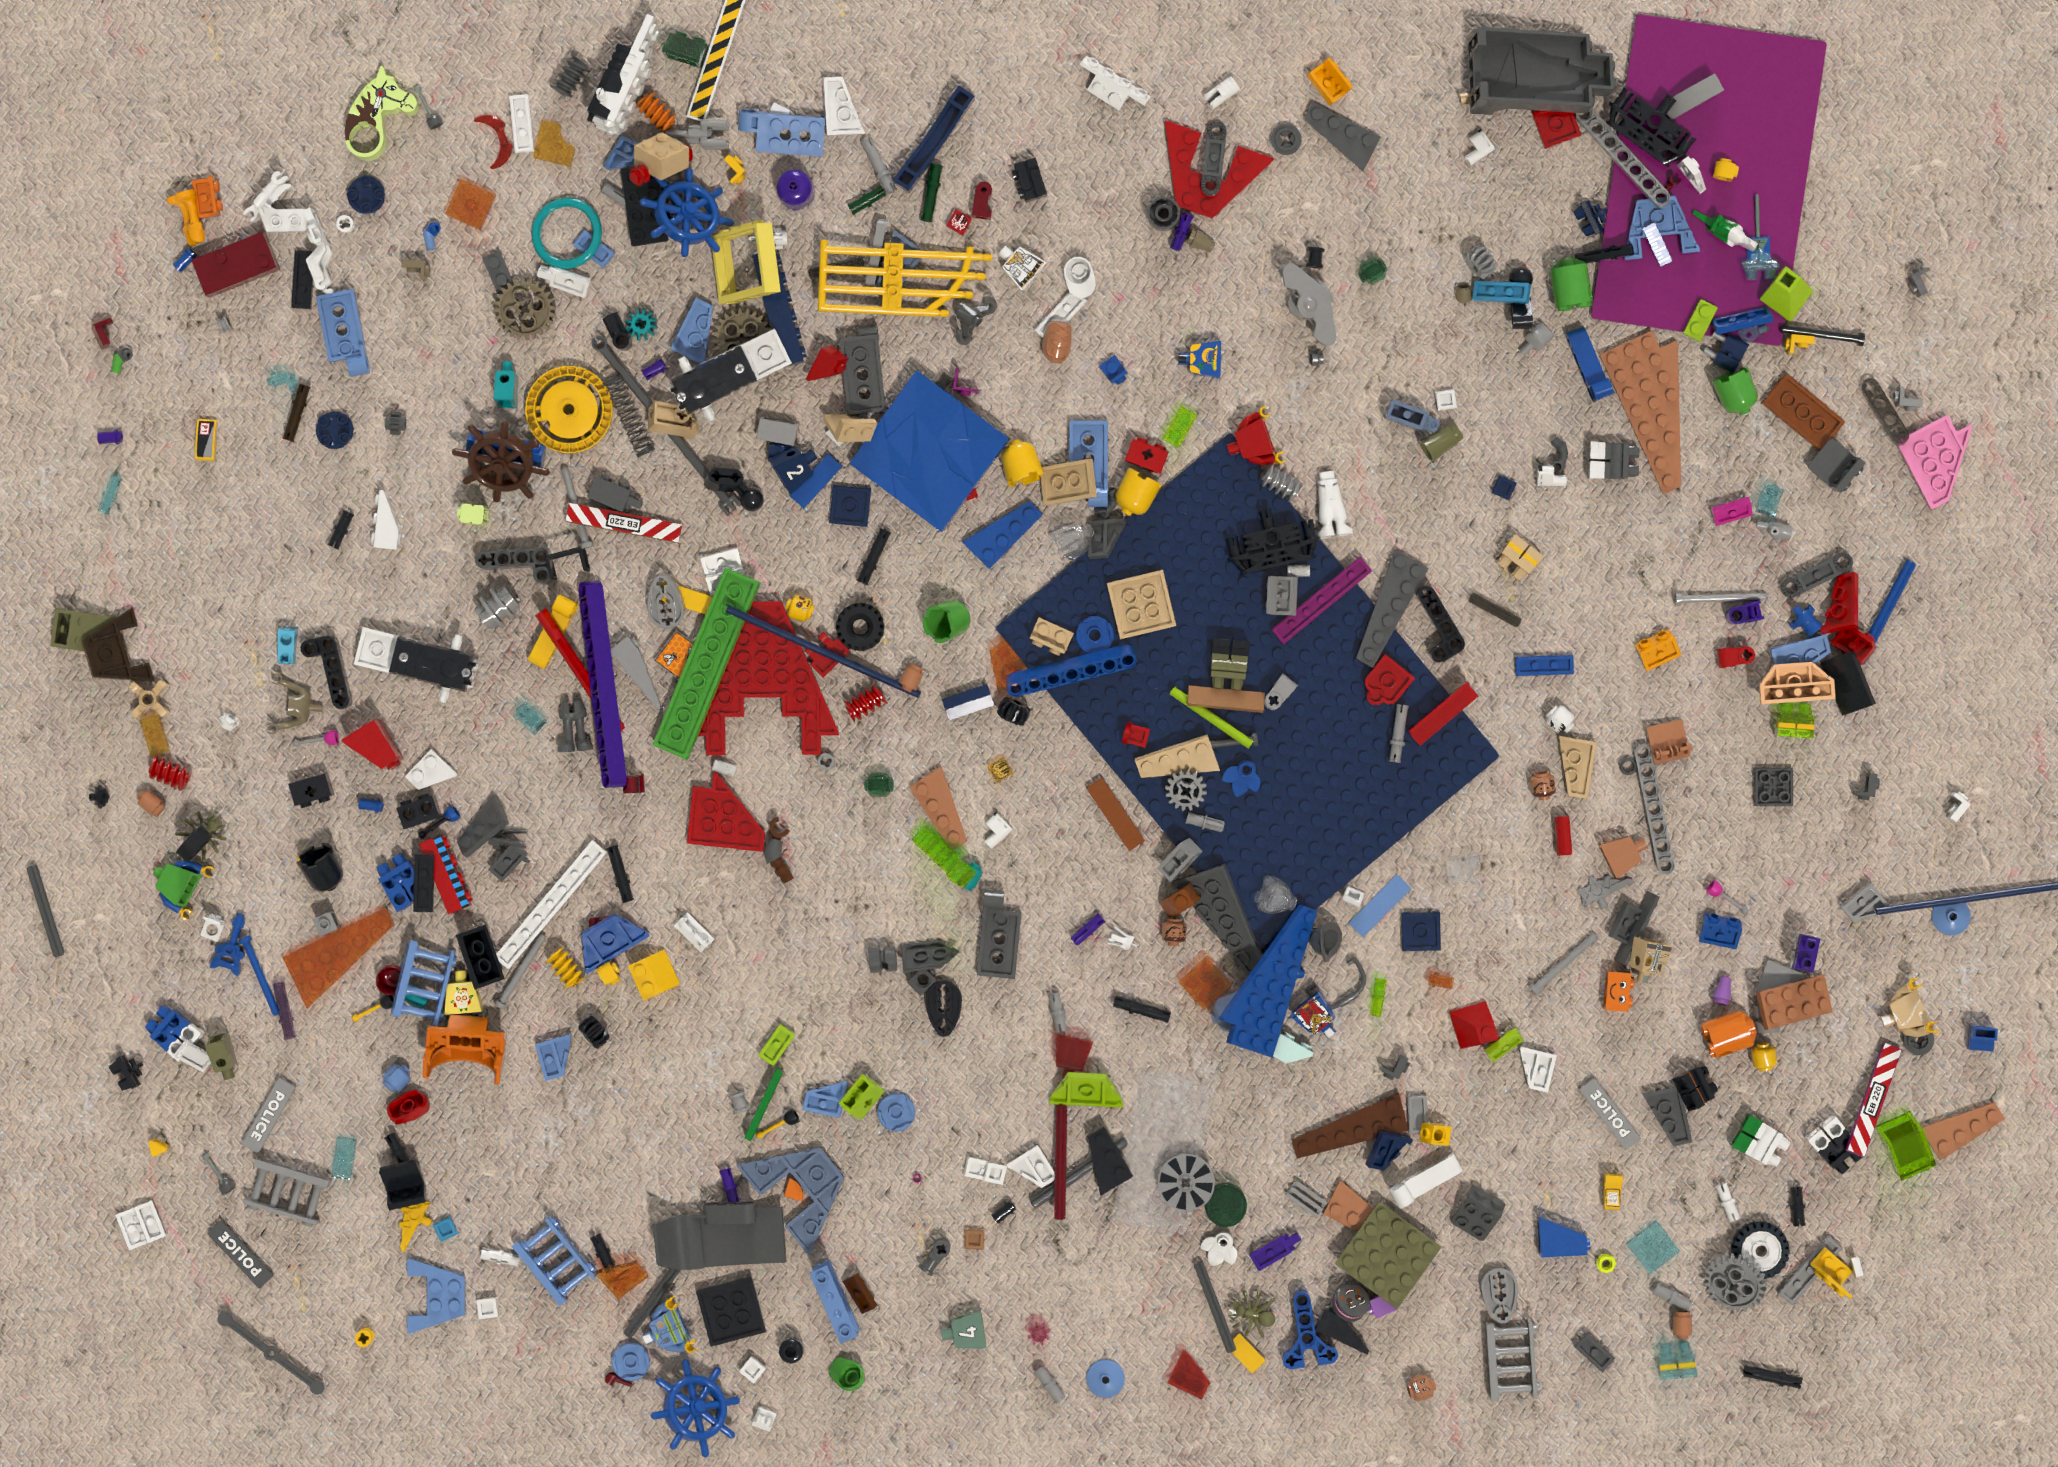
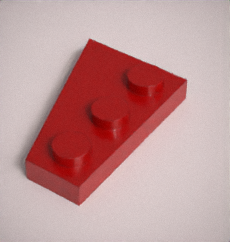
M1856 572L1837 576L1831 595L1830 609L1826 611L1825 616L1827 618L1820 630L1822 634L1858 627L1859 574Z

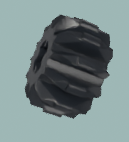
M1004 697L998 706L997 714L1005 719V721L1021 726L1028 720L1031 710L1026 704L1017 699Z
M594 1016L585 1018L578 1026L580 1033L594 1048L598 1049L603 1046L610 1038L608 1032Z

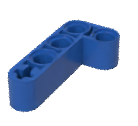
M1581 326L1565 333L1592 401L1596 402L1613 395L1614 389L1609 378L1605 377L1585 327Z

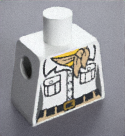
M1005 246L998 254L1007 261L1002 266V269L1022 292L1046 265L1045 261L1021 247H1018L1013 252Z

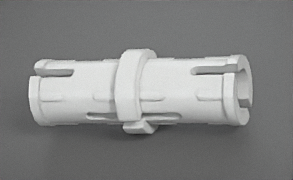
M1723 1182L1721 1184L1724 1191H1722L1720 1184H1717L1715 1188L1720 1196V1204L1725 1209L1728 1221L1733 1222L1732 1213L1736 1220L1741 1217L1738 1214L1734 1204L1736 1202L1735 1198L1731 1196L1727 1182Z
M483 1247L481 1251V1260L497 1262L498 1265L502 1263L518 1267L520 1262L518 1254L504 1252L502 1249L498 1251Z

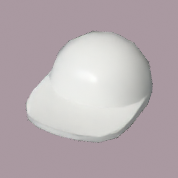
M1074 257L1070 259L1064 267V276L1068 290L1075 297L1086 298L1094 292L1096 287L1093 268L1086 258Z

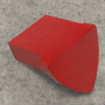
M1128 721L1124 729L1122 744L1126 745L1129 743L1145 748L1150 729L1132 725V722Z

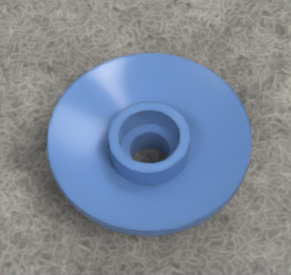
M1966 903L1933 908L1932 922L1935 928L1945 935L1960 934L1970 923L1971 914ZM1951 913L1956 915L1954 920L1949 918Z
M1104 1359L1095 1362L1089 1368L1086 1380L1093 1394L1101 1398H1110L1121 1391L1124 1386L1125 1376L1119 1364L1112 1360ZM1105 1376L1108 1377L1109 1382H1102V1378Z

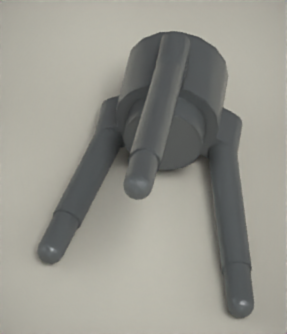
M502 829L488 840V844L493 845V849L503 852L506 848L502 846H505V844L524 847L523 843L507 840V835L504 834L527 833L528 831ZM526 858L522 860L528 864L530 863V860Z

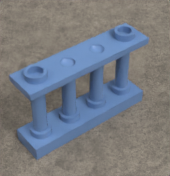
M410 940L407 942L390 1016L400 1017L401 1014L408 1013L432 1019L431 1025L438 1026V1023H441L444 1012H441L451 967H455L457 956H455V951L453 950L448 951V956L422 950L420 947H417L418 942ZM422 957L446 963L443 974L415 968L413 965L414 958ZM415 975L440 981L439 993L411 987V984H408L409 978ZM411 994L436 1000L434 1012L407 1006L404 1003L405 995Z
M549 1215L545 1219L548 1225L527 1242L517 1241L512 1248L558 1305L561 1306L568 1299L566 1297L567 1292L588 1275L593 1280L597 1276V1269L591 1262L588 1263L559 1228L561 1226L559 1221L555 1217L551 1218ZM553 1230L560 1240L539 1257H534L530 1252L531 1247ZM565 1245L572 1255L551 1272H546L542 1267L543 1262ZM577 1260L583 1267V1270L564 1286L558 1287L554 1282L555 1277Z
M830 1260L812 1267L813 1272L809 1274L840 1344L858 1337L859 1325Z

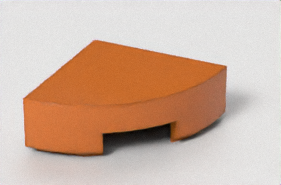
M790 1177L784 1196L803 1202L804 1194L800 1184Z

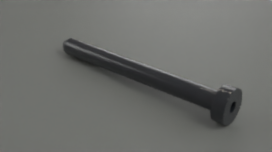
M1786 325L1780 326L1779 329L1781 333L1857 343V346H1863L1865 341V333L1860 332L1858 335Z

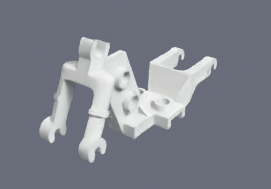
M276 171L272 174L270 183L265 188H262L260 194L254 199L253 205L247 208L243 214L248 216L251 212H254V216L250 219L253 223L259 219L260 215L267 232H304L309 230L307 233L308 238L317 248L306 259L307 265L315 282V287L326 294H332L334 290L327 289L328 286L332 285L327 266L333 256V252L330 248L331 244L327 242L325 237L326 232L321 227L315 210L310 207L307 209H275L271 206L285 190H290L293 187L291 184H285L290 180L288 176L281 177L282 173Z

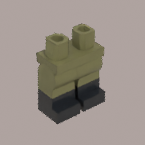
M1212 639L1210 677H1212L1213 688L1223 689L1224 679H1231V690H1241L1243 680L1246 679L1250 641L1232 640L1231 658L1229 659L1230 639Z

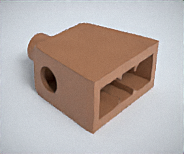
M1630 836L1598 845L1613 877L1616 879L1640 863L1642 860L1639 853L1648 849L1643 838L1633 843Z

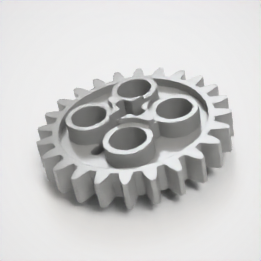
M1733 1253L1730 1258L1726 1254L1723 1255L1722 1259L1717 1257L1716 1261H1711L1710 1266L1706 1269L1703 1284L1707 1286L1705 1292L1711 1293L1709 1299H1716L1715 1305L1722 1303L1721 1308L1723 1309L1725 1306H1728L1730 1312L1732 1308H1735L1737 1313H1739L1740 1308L1744 1312L1747 1311L1748 1307L1753 1309L1755 1304L1759 1305L1760 1301L1763 1300L1767 1289L1765 1287L1767 1280H1763L1765 1273H1760L1761 1267L1755 1268L1756 1262L1749 1263V1257L1742 1260L1741 1254L1738 1258H1735Z

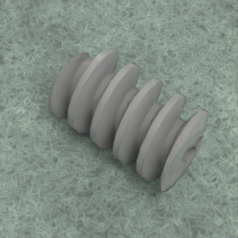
M1272 463L1268 464L1259 480H1263L1262 487L1268 483L1269 491L1275 487L1274 494L1277 495L1281 491V498L1288 495L1287 502H1290L1297 496L1302 483L1299 484V480L1293 479L1291 475L1286 476L1285 471L1280 472V468H1273Z

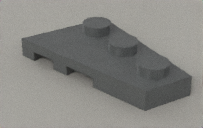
M491 795L457 841L463 856L468 858L509 824L497 795Z

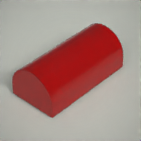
M1554 817L1557 856L1571 855L1570 817Z

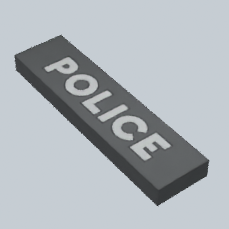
M220 1220L207 1233L259 1289L274 1276L223 1220Z

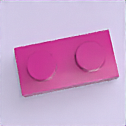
M1749 497L1712 507L1715 526L1752 516V506Z

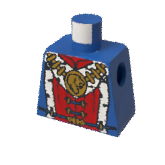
M1320 990L1291 1012V1018L1313 1036L1322 1031L1328 1039L1336 1032L1330 1024L1335 1019V1014Z

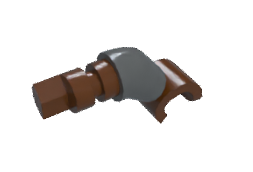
M775 817L770 821L768 827L772 838L769 837L763 852L767 864L770 863L771 867L776 869L774 871L776 876H779L782 883L785 884L794 879L787 865L783 864L784 859L782 858L783 841H781V838L785 837L790 830L785 829L782 833L775 832L774 825L779 821V817Z

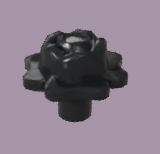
M102 785L95 787V792L89 794V800L94 801V804L99 809L105 807L110 798L108 791Z

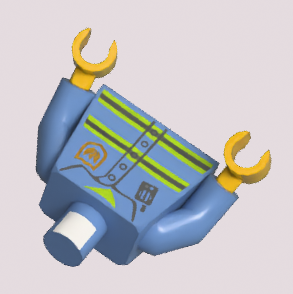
M671 1296L668 1300L658 1305L651 1315L652 1321L649 1323L651 1331L642 1334L646 1345L657 1341L659 1348H664L666 1351L688 1353L697 1351L698 1348L692 1346V1343H695L696 1340L690 1341V1333L677 1307L679 1303L674 1304L672 1299L675 1296Z

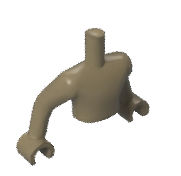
M278 673L272 674L278 675L280 678L279 682H272L273 684H280L299 694L288 695L286 715L294 716L296 719L277 724L268 723L267 725H274L275 730L267 733L275 734L277 730L292 728L306 723L309 719L310 711L322 712L323 704H312L311 694L307 689L283 679Z

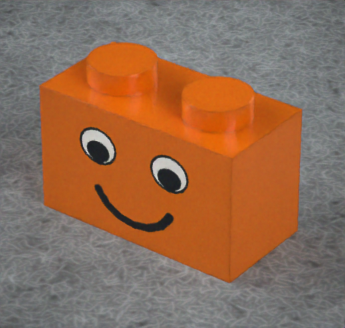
M1606 970L1603 1009L1628 1012L1629 1007L1632 1008L1633 997L1630 996V988L1634 987V977H1631L1632 973Z

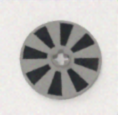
M1193 1154L1176 1155L1170 1158L1159 1172V1193L1165 1203L1175 1210L1183 1212L1198 1210L1208 1203L1214 1193L1215 1176L1213 1170L1199 1156ZM1183 1178H1184V1179H1189V1178H1190V1180H1191V1181L1189 1182V1184L1191 1185L1190 1187H1188V1186L1183 1187V1186H1182L1183 1183H1184V1182L1182 1181Z

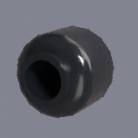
M795 1337L786 1338L779 1347V1355L786 1363H796L804 1354L803 1343Z

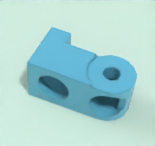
M278 629V664L295 665L298 629Z

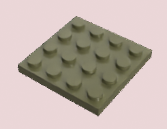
M1379 1201L1334 1264L1398 1309L1442 1246Z

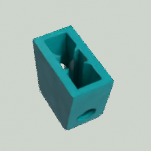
M501 362V371L495 372L494 401L498 408H518V376L513 371L512 362Z

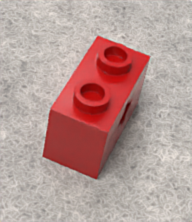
M1137 437V440L1133 439L1125 462L1161 474L1169 452L1165 451L1166 447L1155 444L1154 447L1148 444V440ZM1147 450H1150V454L1153 455V457H1149L1148 460H1145L1144 455H1142V452H1147Z

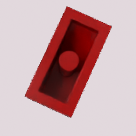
M832 345L822 347L806 380L812 381L842 374L846 369V363L849 358Z

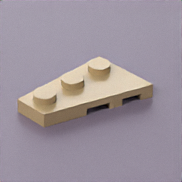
M1558 736L1567 794L1572 797L1588 799L1597 742Z

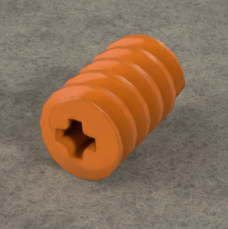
M655 92L645 95L636 104L635 108L640 107L639 112H646L645 118L652 117L650 123H657L656 129L663 128L661 133H666V130H669L675 124L677 114L675 113L670 116L671 108L664 110L666 103L659 105L660 97L653 99Z

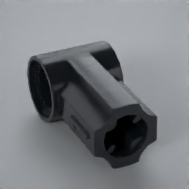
M618 312L607 315L602 320L612 338L613 345L621 351H628L632 347L633 341L628 335ZM621 337H626L627 343L624 346H619L618 344Z

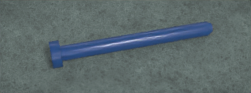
M249 935L239 939V945L243 944L270 1010L276 1016L280 1011L250 943L252 938Z

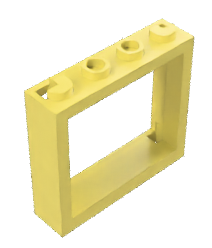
M764 220L752 221V223L740 224L741 227L735 226L730 227L729 230H719V234L711 236L720 247L719 252L712 250L719 305L737 304L781 292L772 223H764ZM755 233L762 286L737 292L730 240Z

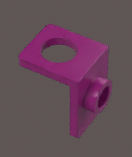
M956 367L953 390L960 391L959 395L971 396V393L979 394V390L957 387L959 368Z

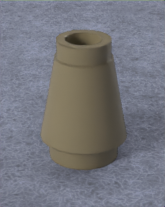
M1191 229L1185 243L1189 244V247L1211 252L1215 246V242L1198 229Z

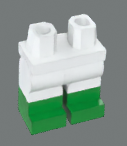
M1748 1113L1740 1129L1757 1139L1755 1140L1738 1130L1730 1146L1766 1165L1768 1163L1777 1167L1781 1157L1774 1154L1776 1147L1786 1151L1790 1142L1783 1137V1134Z

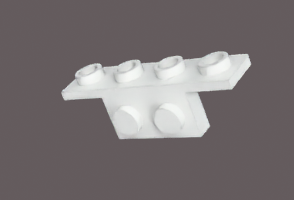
M1086 56L1079 64L1095 74L1087 91L1117 110L1122 108L1128 96L1144 106L1151 98L1144 89L1137 88L1128 79L1119 77L1112 69L1100 65L1093 57Z

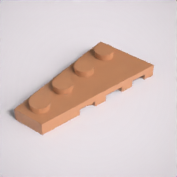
M941 766L909 788L950 851L965 843L967 838Z
M1992 1102L1918 1128L1938 1159L1942 1160L2005 1120V1117L1996 1103Z
M1339 1180L1323 1215L1358 1231L1374 1208L1344 1182Z

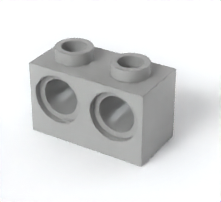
M1188 838L1179 843L1157 869L1171 882L1179 878L1203 851Z

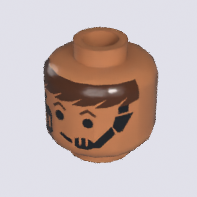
M1548 771L1535 772L1534 776L1530 778L1531 794L1534 797H1538L1539 800L1550 799V796L1556 792L1554 776L1549 774Z
M1167 919V922L1162 924V940L1168 942V946H1179V942L1186 941L1187 925L1182 922V919Z

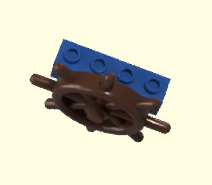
M507 421L501 423L500 432H484L477 430L474 425H469L468 431L470 433L467 438L466 450L458 448L452 450L454 456L468 459V466L472 474L463 478V484L468 485L477 480L485 487L494 490L493 501L496 503L501 500V492H510L520 489L528 499H532L534 494L526 486L531 474L548 476L550 473L549 469L543 468L546 446L539 444L537 439L529 442L509 434V424ZM479 461L490 464L482 468ZM512 469H517L524 472L520 476H518ZM494 471L496 472V475L494 477L488 473ZM503 473H506L510 479H503Z

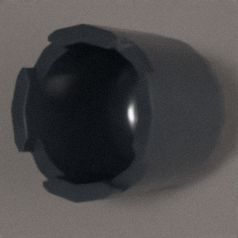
M321 843V847L314 848V846H311L299 855L300 860L297 861V865L307 882L316 891L334 890L343 878V869L332 846L329 843Z

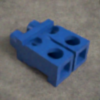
M402 853L392 858L396 865L395 869L390 870L387 863L377 867L380 876L378 880L382 884L396 912H401L414 902V865L411 861H407Z

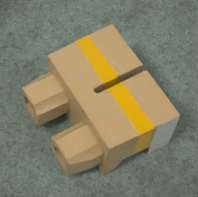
M1514 534L1501 551L1497 564L1504 570L1511 562L1517 567L1511 575L1519 581L1526 574H1530L1544 556Z

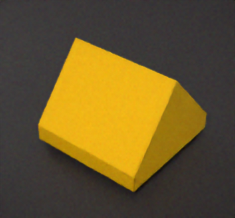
M155 1138L148 1143L152 1158L171 1148L170 1145Z

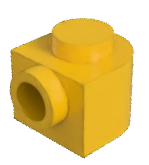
M1721 158L1720 161H1716L1713 178L1731 182L1733 177L1737 178L1739 166L1732 163V160Z
M608 961L596 968L604 985L610 983L613 986L621 981L618 974L621 971L615 962L611 963Z

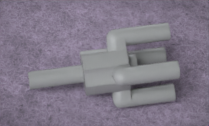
M703 119L700 121V125H689L688 130H666L668 136L672 138H688L689 144H700L705 150H729L727 139H713V131H729L727 120Z

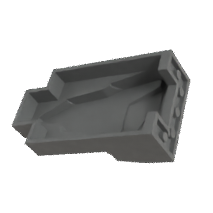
M1478 27L1467 41L1470 114L1493 115L1495 111L1505 109L1588 113L1595 104V96L1608 97L1616 88V79L1613 73L1615 70L1613 53L1591 52L1592 41H1590V34Z

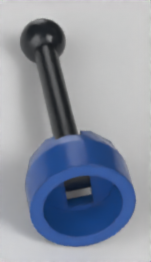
M453 805L444 812L443 819L425 831L418 833L419 838H425L427 833L445 821H457L461 818L460 813Z

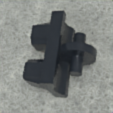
M125 1055L116 1058V1061L109 1066L113 1075L121 1071L123 1072L125 1078L118 1081L122 1091L141 1085L137 1077L143 1075L139 1069L144 1066L142 1062L137 1064L134 1058L128 1062Z

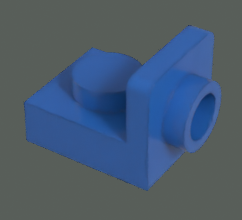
M1115 355L1099 366L1112 385L1115 383L1119 385L1127 379L1125 376L1128 372Z

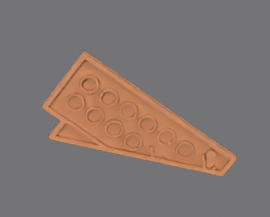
M1650 331L1599 356L1662 494L1681 487L1678 342L1676 340L1660 348L1653 331Z

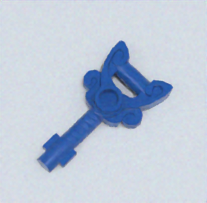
M237 913L236 918H233L232 925L234 927L230 940L215 947V952L218 954L211 961L210 968L224 967L231 969L234 975L239 976L241 972L240 960L245 958V953L240 951L241 947L236 943L241 928H244L245 920L243 919L245 915ZM230 956L234 959V962L224 960L222 957Z

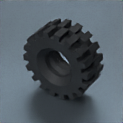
M855 603L845 607L836 621L838 638L846 647L852 650L865 651L871 649L880 642L884 634L885 625L883 617L877 609L866 603ZM859 619L866 621L868 625L867 631L861 635L856 634L853 630L854 622Z

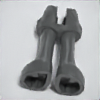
M581 698L574 699L575 712L571 713L570 700H562L559 718L563 719L565 735L563 743L557 747L558 752H575L573 721H575L577 732V751L593 750V744L588 742L585 735L584 718L587 716V712Z

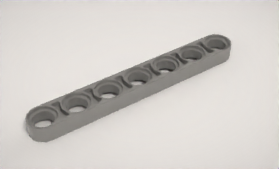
M1591 108L1588 111L1590 116L1587 119H1581L1579 113H1576L1577 122L1656 207H1666L1670 201L1669 192ZM1594 124H1600L1602 131L1594 133L1591 127ZM1613 138L1615 145L1607 147L1604 144L1605 139ZM1625 152L1628 155V159L1620 161L1617 158V154ZM1638 166L1641 172L1638 175H1633L1630 172V168ZM1651 180L1654 186L1651 189H1646L1643 186V182ZM1664 194L1667 200L1664 203H1658L1656 196Z
M1640 744L1634 749V759L1637 765V774L1655 863L1660 873L1670 874L1675 868L1656 769L1650 747ZM1644 747L1648 750L1646 758L1638 756L1639 748ZM1645 766H1649L1652 770L1649 777H1644L1641 773L1642 768ZM1648 785H1653L1656 789L1655 794L1652 796H1648L1645 793V788ZM1651 804L1659 806V812L1656 815H1652L1649 812ZM1657 822L1663 825V831L1659 834L1653 831V825ZM1661 841L1667 844L1665 852H1659L1656 848L1657 844ZM1664 860H1668L1671 864L1668 871H1663L1660 868V864Z

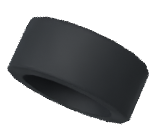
M200 826L181 844L176 853L186 862H189L210 841L212 835L203 826Z

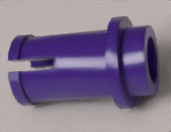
M656 359L655 363L641 371L648 381L661 372L665 373L664 370L667 367L662 359L659 361Z
M118 429L112 432H98L97 440L99 444L115 443L118 445L123 442V433L118 431Z

